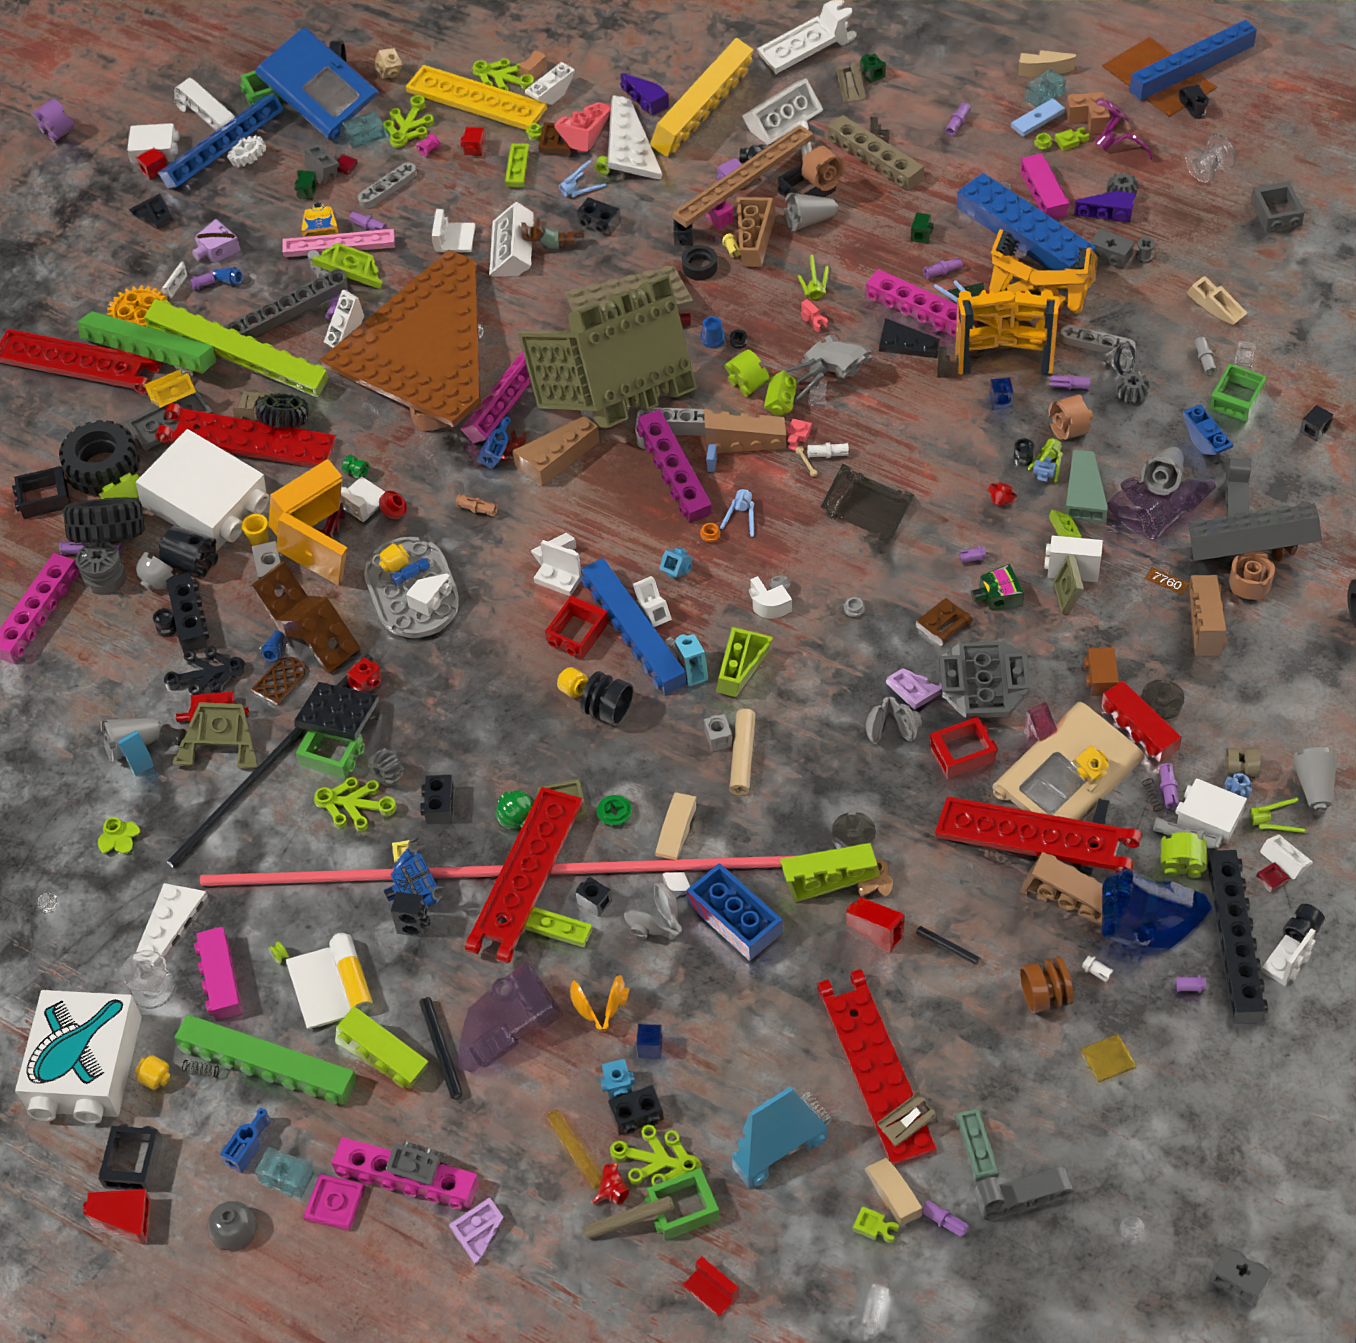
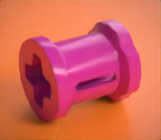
M429 134L427 139L418 142L416 147L422 156L427 157L429 152L440 147V141L435 135Z

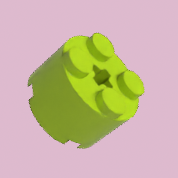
M748 349L742 351L724 365L730 375L727 377L728 381L732 386L737 385L740 387V392L745 397L769 381V374L766 368L762 369L759 365L761 360Z
M1190 832L1172 833L1171 838L1166 839V836L1162 837L1160 867L1164 871V875L1167 877H1177L1178 874H1188L1190 878L1201 877V873L1207 868V840L1204 837L1203 840L1198 839V834Z

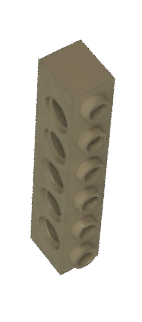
M842 115L828 125V140L831 143L836 144L845 152L850 153L859 161L864 162L872 169L884 175V177L895 182L898 186L910 191L924 180L923 165L846 116Z

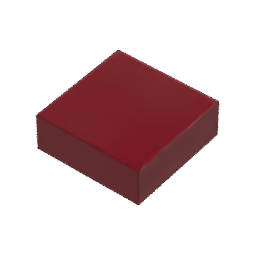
M344 154L336 160L339 163L337 171L349 175L358 165L357 159Z
M1276 862L1260 870L1256 875L1270 893L1288 883L1290 879Z

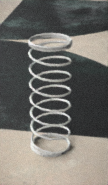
M807 1092L801 1098L807 1100L811 1093ZM812 1095V1098L809 1099V1100L815 1099V1098H813V1095ZM815 1099V1102H816V1099ZM808 1100V1101H809V1100ZM807 1101V1102H808V1101ZM810 1101V1102H811V1101ZM809 1102V1103H810V1102ZM813 1102V1103H811V1104H813V1105H814V1104H815V1102ZM818 1102V1105L814 1107L815 1109H816L818 1106H821V1105H819V1102ZM808 1103V1104H809V1103ZM810 1104V1105H811V1104ZM812 1105V1106H813V1105ZM821 1106V1108H822V1106ZM814 1109V1110H815V1109ZM819 1109V1110H821V1109ZM817 1110V1111H818V1110ZM824 1110V1111H825V1110ZM816 1111V1112H817V1111ZM819 1111V1112H820V1111ZM818 1112V1113H819V1112ZM823 1112V1114L827 1112ZM817 1113V1114H818V1113ZM821 1113V1114H819V1115L822 1116L823 1114ZM828 1114L827 1116H825L826 1119L823 1120V1122H825L827 1119H829L826 1125L829 1124L832 1120V1118ZM820 1116V1117H821V1116ZM823 1117V1118H824V1117ZM822 1118V1119H823V1118Z

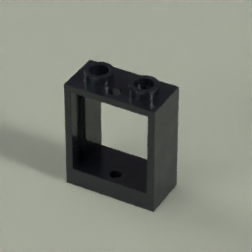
M803 163L778 177L777 188L782 196L786 197L789 193L800 194L793 186L805 180L802 174ZM836 186L827 191L814 187L805 192L804 195L826 197L836 191Z
M62 466L14 477L15 485H12L14 496L17 497L14 503L17 512L21 511L23 519L60 511L70 504L67 480ZM52 485L57 486L58 495L26 502L25 492Z
M128 1124L111 1126L98 1176L103 1188L118 1190L146 1189L147 1192H150L163 1141L158 1129L151 1126L137 1128ZM120 1139L149 1142L141 1173L112 1170Z

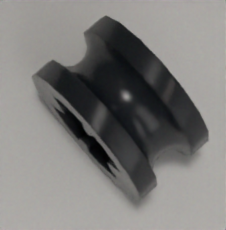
M738 329L730 333V344L733 348L741 349L747 345V334L745 331Z

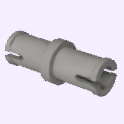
M1205 337L1197 338L1194 344L1198 351V360L1202 363L1205 374L1208 376L1213 375L1217 372L1213 360V351L1209 349Z

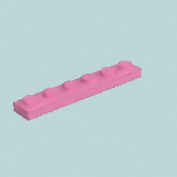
M394 229L283 239V256H306L312 250L322 254V251L331 248L335 243H340L359 251L395 247Z

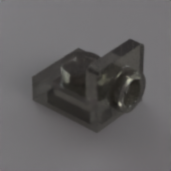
M870 117V132L889 144V130L881 129V124H878V117Z
M939 347L937 378H957L958 363L950 362V355H946L947 347Z

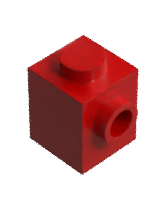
M466 127L464 136H461L460 146L463 147L464 155L482 156L486 142L484 128Z
M155 147L136 157L140 171L149 180L158 176V172L167 167L165 154L159 152Z

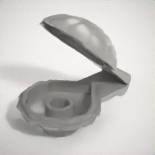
M894 697L884 698L882 705L875 706L869 712L866 719V732L868 738L874 744L880 741L883 725L889 713L896 719L903 738L909 742L916 738L917 729L922 725L919 713L912 711L905 704L899 705Z
M655 883L654 900L659 912L668 921L670 928L663 926L650 914L641 911L631 910L624 913L625 921L631 926L630 932L636 936L645 938L648 934L662 935L667 937L668 940L673 941L682 930L681 925L677 922L679 913L677 900L673 892L666 885Z

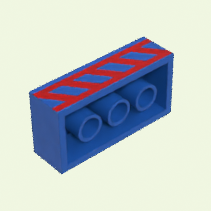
M720 863L686 890L687 904L749 961L783 933L782 919Z

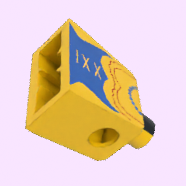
M315 203L313 208L304 211L303 237L339 234L330 206L324 207L322 203Z

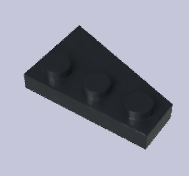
M885 318L879 352L937 358L940 339Z

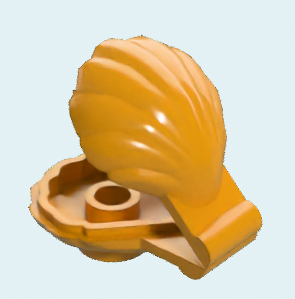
M620 974L616 976L609 995L605 1012L606 1019L602 1029L578 982L576 983L573 980L570 988L573 1006L582 1017L596 1023L598 1032L609 1030L610 1019L616 1014L619 1006L625 1007L630 989L624 987L622 976Z

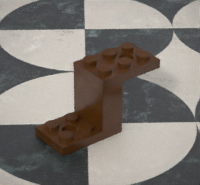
M285 562L279 563L250 585L280 632L285 637L304 639L326 673H330L361 648L327 597L307 596ZM277 585L283 588V593L279 597L274 592ZM332 637L336 640L334 649H330L328 646V641Z

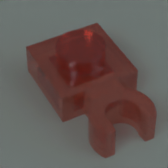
M512 431V441H508L501 457L502 461L514 462L513 450L525 445L527 440L525 432L522 433L521 437H516V431Z

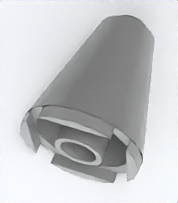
M789 193L785 199V202H788V208H784L787 226L793 228L792 231H798L834 218L836 213H838V204L831 198Z
M1169 447L1145 462L1141 470V480L1148 486L1147 489L1157 495H1168L1170 492L1178 489L1182 481L1183 452L1177 447Z
M155 718L106 719L100 723L101 733H104L105 737L103 743L107 755L112 762L125 757L118 741L137 730L145 746L160 739V734H163L162 724L160 721L157 722Z
M1313 747L1303 749L1304 753L1298 755V752L1294 753L1292 756L1293 764L1309 807L1317 812L1326 811L1332 805L1338 761L1337 751L1330 752L1327 747Z

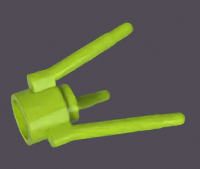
M810 255L812 281L806 286L801 275L798 276V279L804 289L805 297H809L811 300H819L823 295H826L825 288L829 267H825L821 284L816 278L814 256Z
M1053 438L1047 440L1045 446L1042 447L1040 453L1027 468L1028 471L1034 467L1036 459L1042 463L1046 457L1056 458L1054 482L1056 483L1063 453L1060 451L1062 448L1061 442Z
M1298 798L1268 806L1250 808L1252 825H1259L1260 830L1273 829L1306 832L1304 828L1267 824V821H1271L1270 810L1296 803Z

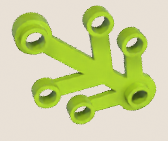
M501 59L490 64L479 60L472 67V73L475 76H479L483 84L493 86V82L488 79V76H492L498 88L509 91L503 80L518 84L523 90L534 84L532 75L525 74L520 78L510 75L512 73L520 75L519 64L521 63L510 67L508 59Z
M415 95L411 98L412 109L405 120L398 108L390 110L391 119L396 120L400 126V130L397 131L393 121L387 120L383 123L384 131L389 132L391 135L389 141L393 147H402L408 140L415 137L424 139L428 136L427 129L419 126H433V116L425 115L423 118L414 121L418 112L424 110L426 106L423 96ZM417 128L415 131L407 133L409 130Z
M349 777L344 783L332 790L323 787L318 789L314 795L315 805L319 808H326L333 817L335 827L339 829L347 825V819L344 814L338 811L335 805L344 806L354 820L356 830L360 832L367 830L368 822L356 808L380 811L384 816L393 815L397 809L395 800L389 796L381 798L379 802L360 799L367 794L376 795L380 791L379 784L375 780L368 781L365 786L358 789V780L354 777ZM346 791L353 792L345 797L339 796Z
M652 1125L643 1127L642 1137L650 1144L654 1153L630 1148L624 1141H616L610 1147L611 1158L615 1162L621 1163L631 1158L651 1163L642 1169L633 1168L629 1171V1181L633 1185H639L643 1179L665 1167L673 1168L674 1170L665 1175L655 1174L652 1177V1186L657 1185L655 1181L658 1179L664 1182L701 1168V1163L697 1157L687 1155L679 1142V1134L674 1130L668 1131L665 1134V1143L673 1148L678 1159L667 1155L656 1137V1129ZM647 1131L653 1132L651 1136L645 1135ZM674 1136L676 1140L669 1141L668 1138ZM618 1147L624 1148L621 1152H617L615 1149ZM690 1163L693 1164V1167L686 1168L685 1165ZM639 1174L640 1177L638 1179H633L632 1175Z

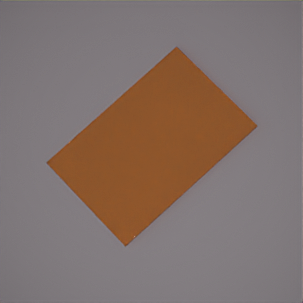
M1148 37L1106 62L1102 67L1130 87L1131 74L1172 55V53L1151 37ZM1196 73L1145 99L1170 117L1185 108L1179 99L1180 89L1199 84L1206 95L1215 90L1217 86L1201 74Z

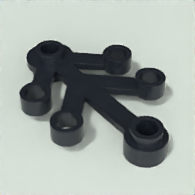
M209 646L204 650L207 660H215L222 665L213 666L198 658L196 653L190 650L183 655L185 663L200 668V670L182 674L173 671L168 672L164 677V683L168 690L175 691L181 687L182 682L202 678L197 684L189 686L190 696L202 694V691L208 684L212 693H220L231 677H239L244 673L246 665L242 658L233 657L229 659L219 654L214 646ZM222 674L219 679L212 680L216 675Z

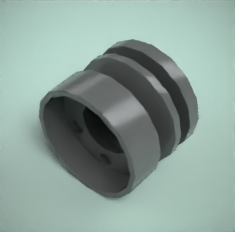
M111 542L88 543L79 550L76 556V563L83 582L90 592L106 595L119 590L123 586L127 578L126 569L115 544Z

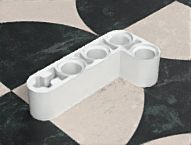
M192 78L186 79L175 88V103L177 107L184 112L191 108L216 131L235 118L231 112Z

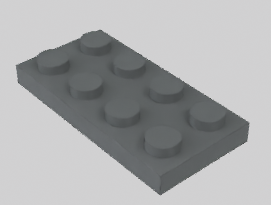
M197 390L191 395L172 402L184 409L213 414V411ZM167 405L161 408L156 406L126 421L128 429L144 451L162 443L155 437L160 425L169 426L175 431L179 420L172 421L165 417L164 412Z

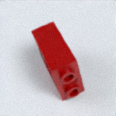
M571 595L545 630L547 644L555 649H561L573 657L576 656L583 659L608 625L607 611ZM572 616L593 624L581 643L560 635Z
M978 717L930 733L929 746L947 779L996 762L997 744L994 740L991 741L988 736L987 726L984 723L982 724ZM976 733L984 750L954 760L945 743Z

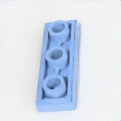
M1052 98L1011 122V128L1024 137L1063 114L1065 108Z

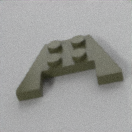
M199 702L188 726V732L180 744L179 752L174 757L173 765L194 767L196 745L239 747L238 769H256L258 764L243 705Z

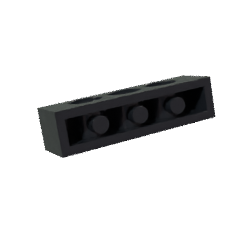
M190 572L171 576L166 580L178 639L183 653L208 647L206 639L210 638L207 626L203 627V623L206 622L204 611L199 610V607L203 605L200 594L196 595V591H199L197 580H192Z

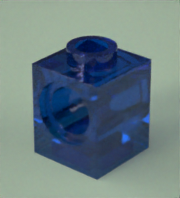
M1010 377L990 379L989 396L992 409L1012 408L1014 391Z
M638 1024L636 1043L638 1058L661 1059L663 1045L662 1025Z

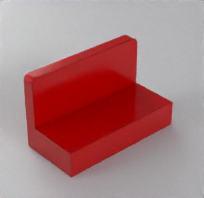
M701 1256L695 1262L696 1271L683 1285L687 1291L715 1315L721 1317L739 1298V1287Z

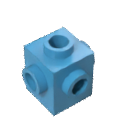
M680 547L667 549L662 556L659 569L673 578L686 576L692 568L691 561L693 556L687 554V550Z
M625 1059L602 1064L604 1077L600 1078L603 1092H608L609 1100L632 1092L631 1085H635L633 1071L627 1070Z

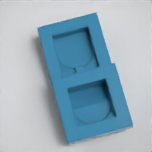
M137 730L118 741L120 749L135 776L154 766L150 754Z

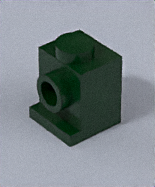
M865 54L860 59V72L870 83L886 77V63L882 62L876 54Z
M297 170L298 180L294 184L297 197L299 199L313 200L318 187L316 172Z
M916 212L911 226L912 242L930 243V234H932L934 223H931L932 218L930 214Z

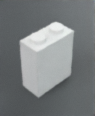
M174 124L131 126L127 150L131 164H138L136 157L153 147L165 154L167 162H174L175 154H178L176 142H179V132L175 131Z
M1052 536L1051 544L1046 546L1044 569H1048L1047 578H1055L1068 555H1075L1081 580L1098 582L1103 540Z
M1196 778L1193 786L1188 785L1184 797L1186 799L1184 803L1180 801L1175 814L1178 815L1177 824L1197 831L1204 829L1206 833L1215 836L1222 835L1224 836L1222 843L1228 844L1244 812L1247 798Z

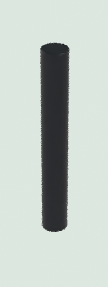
M919 926L916 934L976 966L981 957L922 926Z

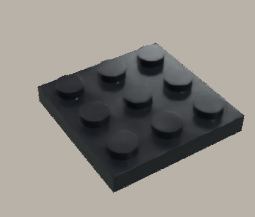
M318 682L295 718L294 726L355 741L378 704L379 695Z

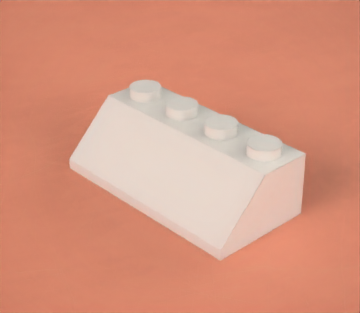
M807 78L795 82L742 117L751 133L769 145L796 128L800 121H807L823 111V108Z
M518 202L511 205L493 221L489 275L492 277L519 276L531 266L532 242L522 238L521 222H526V225L533 227V212Z

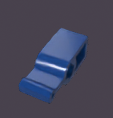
M506 416L485 440L477 458L478 462L490 469H493L500 461L508 443L509 437L505 430L511 423L509 417Z
M261 1107L257 1110V1115L251 1124L240 1126L220 1153L224 1164L241 1174L260 1149L261 1139L259 1135L265 1127L270 1125L271 1120L266 1109Z

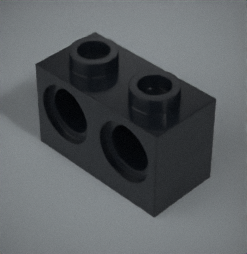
M590 197L577 210L578 225L601 234L611 236L621 223L619 208Z
M426 775L425 784L421 786V794L424 797V803L420 804L421 816H425L426 824L453 823L454 782L452 775Z
M396 892L391 914L397 934L424 937L425 929L430 927L431 917L427 914L428 905L425 904L423 895Z
M653 1085L608 1101L609 1110L619 1135L632 1134L639 1128L646 1125L654 1126L661 1120H664L663 1109ZM646 1106L653 1107L651 1110L648 1111L643 1110V1108ZM623 1114L631 1115L629 1118L626 1119L621 1118Z

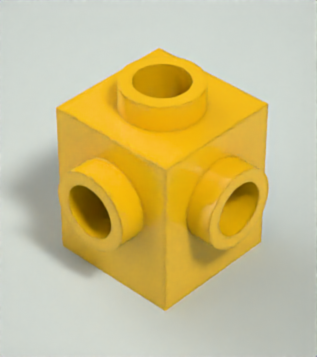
M1093 745L1085 749L1072 761L1078 768L1076 769L1078 775L1083 780L1087 779L1088 781L1094 778L1097 781L1107 774L1105 769L1109 766L1107 756L1101 750L1097 751Z

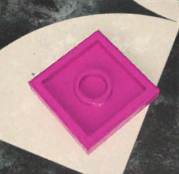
M319 1174L303 1216L304 1221L350 1231L366 1189L365 1184Z

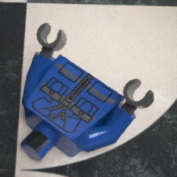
M414 838L408 842L407 849L393 867V872L390 875L395 884L383 890L389 902L394 900L396 892L423 895L424 902L428 905V908L439 902V900L448 899V895H441L442 890L446 889V887L437 886L421 853L417 854V851L425 849L424 844L417 847L416 843L420 838Z

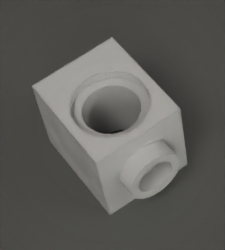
M725 714L713 715L704 719L705 734L712 752L733 747L732 733Z

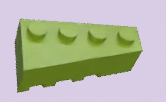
M871 843L780 859L794 903L881 876Z
M355 1006L336 1026L335 1043L367 1062L379 1072L390 1077L402 1088L405 1087L410 1090L427 1069L428 1061Z

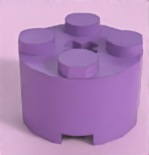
M55 99L49 100L32 113L39 122L37 127L42 133H48L49 138L53 142L58 141L75 127L71 116L67 117L63 111L65 108Z

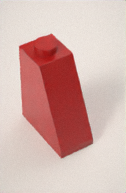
M862 897L848 906L846 910V924L889 954L903 940L905 915L901 912Z
M146 1189L88 1192L87 1201L83 1203V1214L88 1218L91 1225L136 1243L147 1244L151 1199Z

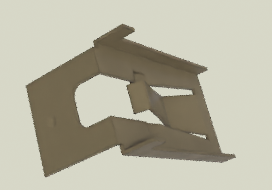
M858 61L857 64H850L848 68L836 65L835 75L838 77L844 103L866 99ZM844 73H846L847 88H846V80H845ZM853 78H854L855 84H856V86H857L859 95H858V93H857V91H856V88H855V86H854Z
M243 392L239 406L233 407L234 417L241 419L245 417L259 422L256 418V407L254 411L253 408L259 396L264 397L267 393Z
M916 1091L914 1096L877 1124L894 1146L897 1147L934 1118L937 1122L939 1121L936 1112L930 1109L923 1096H919L918 1091ZM923 1103L928 1112L912 1123L922 1113L917 1106ZM909 1113V1114H908L907 1116H905L902 1120H900V1121L894 1123L893 1125H891V1126H889V1127H886L887 1125H889V1124H891L892 1122L896 1121V1120L899 1119L900 1117H902V1116H904L905 1114Z

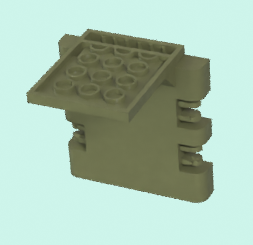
M661 275L640 284L639 289L635 293L636 295L630 291H622L612 295L609 298V302L605 304V307L599 303H592L570 312L568 319L571 329L564 331L524 330L518 333L538 408L592 411L595 422L600 427L609 428L629 419L627 412L630 411V405L634 409L650 410L659 406L657 399L660 397V393L664 396L679 397L697 389L670 275Z

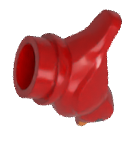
M618 1163L606 1164L604 1166L599 1192L591 1201L594 1205L605 1199L621 1205L628 1198L630 1190L623 1183V1178L618 1172Z

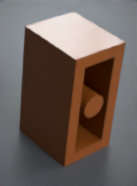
M1114 647L1088 648L1087 657L1083 658L1084 670H1088V674H1086V687H1090L1091 696L1103 695L1104 692L1119 683Z

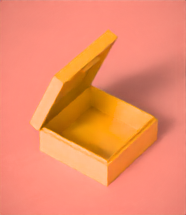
M327 459L270 494L269 527L277 535L276 551L332 583L339 585L344 577L347 547L312 528V526L338 511L340 506L342 475L330 460Z

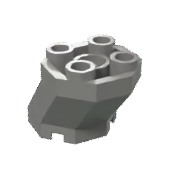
M828 335L825 337L826 342L821 343L819 341L804 355L805 359H802L801 362H808L812 358L815 360L823 358L829 367V371L834 372L838 378L844 379L848 376L851 378L859 372L858 368L862 364L865 365L870 362L873 356L871 355V349L867 345L839 341L835 335Z

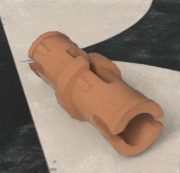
M461 494L456 498L455 504L457 507L469 509L473 513L477 514L479 512L492 517L497 513V504L482 501L481 498H470Z

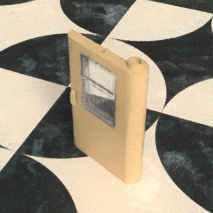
M1077 702L993 784V793L1000 800L1008 801L1010 799L1022 810L1083 820L1097 806L1099 798L1104 799L1144 759V754L1137 745L1082 702ZM1091 745L1097 751L1101 750L1108 758L1107 763L1109 766L1105 769L1107 774L1098 781L1095 778L1091 781L1083 780L1076 772L1078 768L1072 762Z

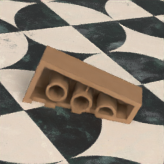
M737 197L739 245L743 267H762L776 217L773 198Z
M704 410L707 452L709 444H716L717 454L786 448L784 417L758 415L756 418L746 413L735 416L729 415V412L721 411L720 414L711 413V410Z
M585 416L513 450L515 466L543 487L600 442L598 426Z
M1191 575L1189 594L1195 656H1221L1223 648L1227 646L1223 601H1221L1220 597L1222 587L1221 584H1218L1217 575Z
M1044 852L1041 853L1030 869L1019 891L1026 895L1028 891L1037 894V899L1046 902L1047 899L1057 902L1059 908L1066 911L1077 910L1079 916L1106 927L1114 918L1124 897L1114 888L1099 883L1095 878L1086 876L1075 867L1066 865L1057 860L1053 855Z

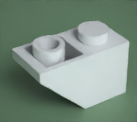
M446 573L417 580L406 593L408 606L430 616L434 610L439 608L445 596H448L452 591L450 575Z

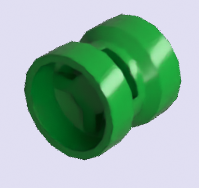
M348 455L342 464V472L344 474L353 475L356 479L367 476L369 471V463L367 461H359L353 455Z

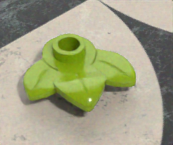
M116 817L108 818L103 825L104 833L98 839L99 849L103 854L113 848L121 854L129 853L133 847L132 837L141 833L139 827L133 822H123Z

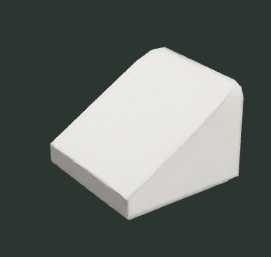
M663 873V882L673 892L675 898L687 894L686 890L690 888L685 873Z

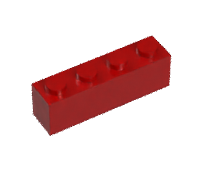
M1124 681L1103 693L1101 705L1103 710L1110 714L1121 728H1125L1131 734L1134 741L1140 743L1151 757L1162 762L1180 749L1182 737Z

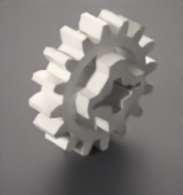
M249 136L248 139L243 138L239 140L236 146L231 148L232 150L228 151V158L233 166L239 167L241 164L243 166L247 163L252 164L255 160H258L257 157L263 155L262 152L266 151V144L261 137L254 136L251 138Z

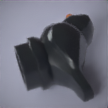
M761 142L759 145H752L750 148H740L739 162H747L767 148L766 145Z

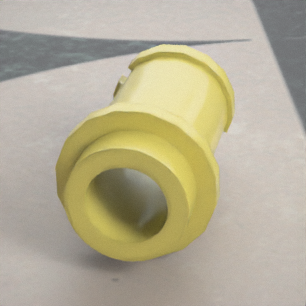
M726 234L723 237L722 244L727 247L732 258L739 257L741 253L736 242V236Z

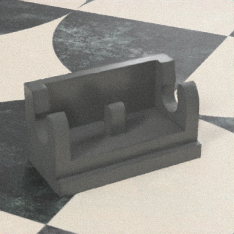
M320 144L304 149V166L309 171H315L317 179L323 185L327 184L330 173H332V178L336 179L339 163Z

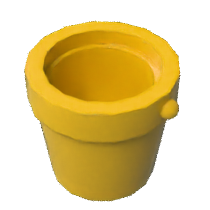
M252 514L243 520L240 529L243 530L252 546L269 541V522L264 515Z

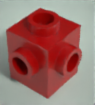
M365 657L355 663L346 673L349 685L355 690L369 693L382 681L379 665L374 661L370 662Z

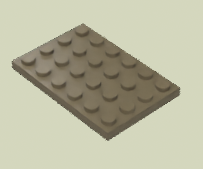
M674 265L664 266L653 271L647 270L641 274L627 275L625 278L611 279L605 283L591 284L585 288H575L565 292L566 301L572 312L592 303H599L605 307V304L609 302V298L612 295L622 291H630L636 295L635 293L639 289L640 284L661 275H670L678 311L694 307L693 299Z

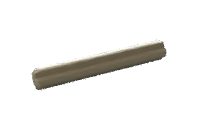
M667 1196L586 1224L582 1228L583 1234L587 1239H591L672 1211L674 1209L673 1200Z

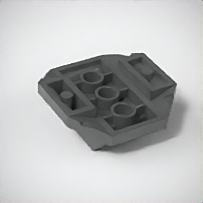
M1003 641L958 643L947 653L945 652L939 656L942 697L965 718L1009 717L1030 693L1026 652L1020 649L1017 650Z

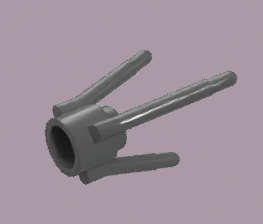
M812 358L808 362L786 370L791 372L810 366L808 367L809 373L797 380V384L811 376L815 378L794 399V403L798 402L829 371V367L823 358L818 360Z

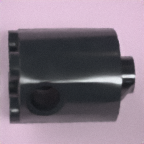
M172 526L159 542V558L170 567L204 578L211 566L216 565L219 556L216 554L217 540L178 526Z

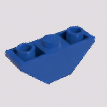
M1201 404L1183 411L1191 441L1202 454L1216 455L1233 448V443Z

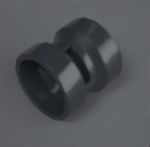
M1021 438L1015 442L1013 454L1015 464L1026 467L1032 463L1034 457L1033 441Z
M162 608L153 614V622L160 636L169 637L175 634L177 629L173 612L170 609Z

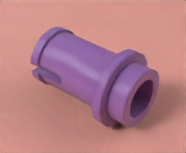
M212 272L199 277L193 276V279H190L193 290L198 291L202 287L215 283Z
M980 545L974 549L959 551L962 564L977 560L983 562V559H986L985 548L980 547Z
M1198 975V977H1176L1177 992L1198 991V993H1201V991H1206V980L1201 975Z

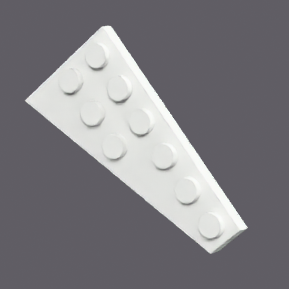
M613 96L611 100L607 168L661 180V169L631 100L625 97Z

